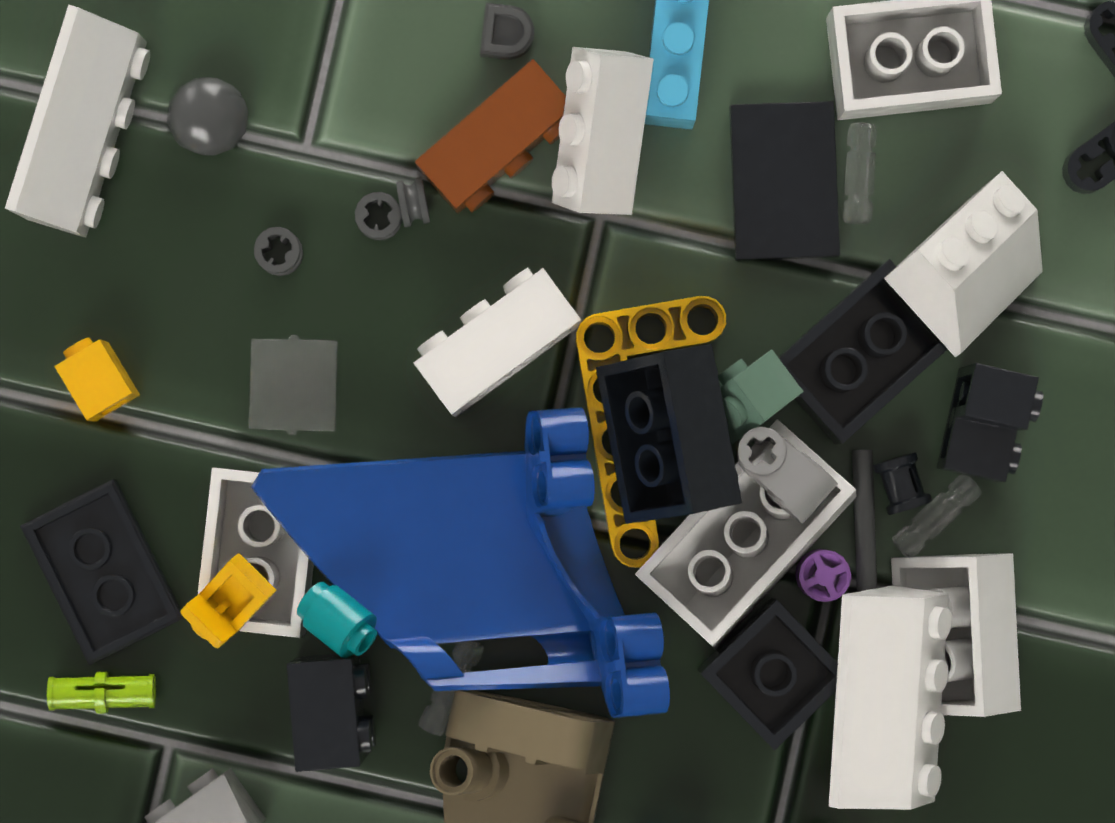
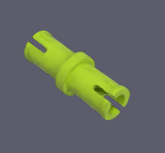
M96 672L95 677H49L47 682L49 711H55L56 709H95L97 714H106L109 708H155L156 678L154 674H149L148 676L109 677L108 672Z

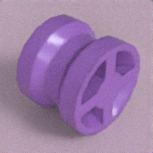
M816 549L809 551L801 557L796 565L795 578L797 586L803 594L816 601L829 602L837 600L842 594H845L850 586L851 571L849 564L843 556L835 551Z

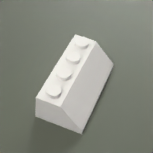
M68 4L5 209L26 220L85 238L87 237L89 227H97L104 209V199L99 197L105 178L111 179L119 161L120 150L114 148L120 128L126 130L133 117L135 100L130 99L135 80H142L144 78L150 61V50L145 49L147 41L138 32Z
M778 419L769 428L778 432L799 452L809 456L838 483L803 524L795 520L770 498L765 489L743 471L738 461L735 464V468L738 474L742 503L690 514L635 573L645 585L716 650L857 497L856 489ZM766 441L761 446L755 443L751 447L752 456L749 461L754 465H757L762 460L772 464L775 461L770 455L773 444L769 441Z
M887 586L842 594L829 807L838 809L911 810L935 802V795L938 793L941 785V770L937 766L938 747L945 730V719L943 714H941L942 691L947 684L949 673L948 665L944 661L946 638L952 626V614L948 608L949 593Z

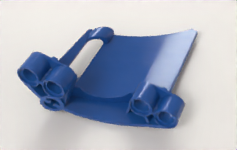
M582 407L528 411L525 425L524 451L261 469L251 488L324 577L332 585H338L376 616L377 622L374 629L377 630V634L391 649L395 648L401 652L415 667L420 678L434 691L601 686L608 711L613 718L662 714L668 711L670 688L666 671L660 663L664 650V637L660 618L654 612L624 614L606 569L587 507L591 506L594 501L595 483L592 466L589 460L586 459L589 429L587 416ZM530 636L536 639L544 648L548 656V664L462 673L457 664L438 644Z

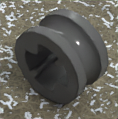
M422 177L415 178V182L411 185H406L403 180L397 181L396 186L404 227H410L416 219L422 220L424 224L430 223Z
M372 192L364 196L358 202L355 210V221L361 232L368 238L377 241L393 237L399 231L403 221L401 209L397 201L389 194L383 192ZM374 203H378L380 209L384 203L392 208V211L387 215L391 224L383 230H380L378 224H375L374 229H371L365 223L371 217L367 209Z
M272 227L263 231L256 239L254 256L258 264L268 273L284 276L296 271L301 264L303 247L299 239L288 229ZM276 238H281L280 241L284 245L289 241L292 245V250L285 253L286 262L280 265H276L277 262L273 258L267 261L265 253L272 250L271 241Z

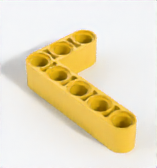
M696 296L597 313L586 317L580 323L576 332V348L610 545L614 556L628 567H642L659 548V539L655 520L625 524L623 508L618 506L611 497V488L617 477L613 456L608 454L602 445V436L607 430L603 403L599 402L593 393L594 382L598 379L596 367L625 361L628 358L712 343L723 333L726 326V313L723 306L716 299L709 296ZM704 307L713 313L715 317L713 332L707 335H699L689 328L687 316L692 309ZM645 316L658 318L665 328L663 339L655 344H647L641 341L636 333L637 321ZM594 325L608 327L614 336L613 346L603 353L591 351L584 341L586 330ZM630 529L643 530L649 539L647 552L637 559L626 557L620 549V539Z

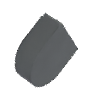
M486 3L480 57L513 60L526 54L534 41V25L530 16L516 6Z

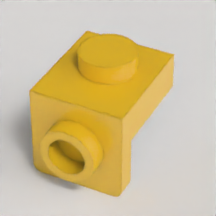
M238 553L226 563L197 596L180 610V613L191 624L192 629L197 635L218 649L240 631L277 590Z

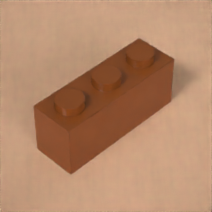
M532 59L415 161V164L457 214L466 207L473 213L494 195L495 192L490 187L505 173L512 179L533 161L534 158L529 153L544 139L551 145L560 138L559 123L564 114L566 96L537 62Z

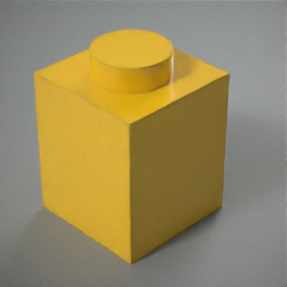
M90 337L80 340L63 352L66 359L54 366L85 419L88 421L96 422L140 396L109 342L99 339L93 343Z

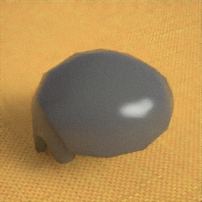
M195 78L180 86L169 101L167 124L175 141L181 147L200 155L214 156L231 150L236 146L246 133L249 112L241 92L233 85L218 78Z

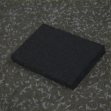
M834 101L730 105L735 261L839 257Z
M112 479L20 526L89 665L184 619L180 613L181 608L116 479Z

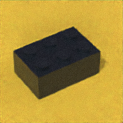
M890 259L881 264L778 357L804 391L795 400L835 445L843 444L947 350L945 345L884 279L897 267Z
M712 344L664 351L596 367L625 524L695 514L742 503Z

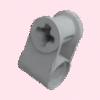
M753 428L745 433L739 442L737 458L743 471L765 489L770 498L801 524L808 519L838 485L835 479L806 454L799 452L785 438L771 428ZM754 441L761 446L766 441H769L773 444L770 455L775 461L772 464H768L762 460L757 465L752 464L749 461L752 456V450L748 445Z

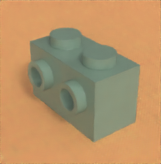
M772 349L749 366L741 358L718 375L731 445L742 438L749 430L757 428L804 392Z

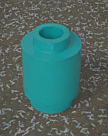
M319 582L308 590L298 605L297 615L303 619V627L341 658H348L353 654L356 656L362 655L376 639L377 630L374 629L377 622L376 616L338 585L329 586L325 582Z

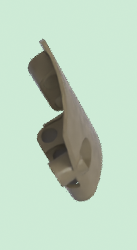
M476 690L454 691L445 733L447 736L445 747L433 757L430 764L432 783L438 791L443 793L444 823H594L615 720L582 711ZM460 758L466 762L468 768V775L463 783L456 774V765Z

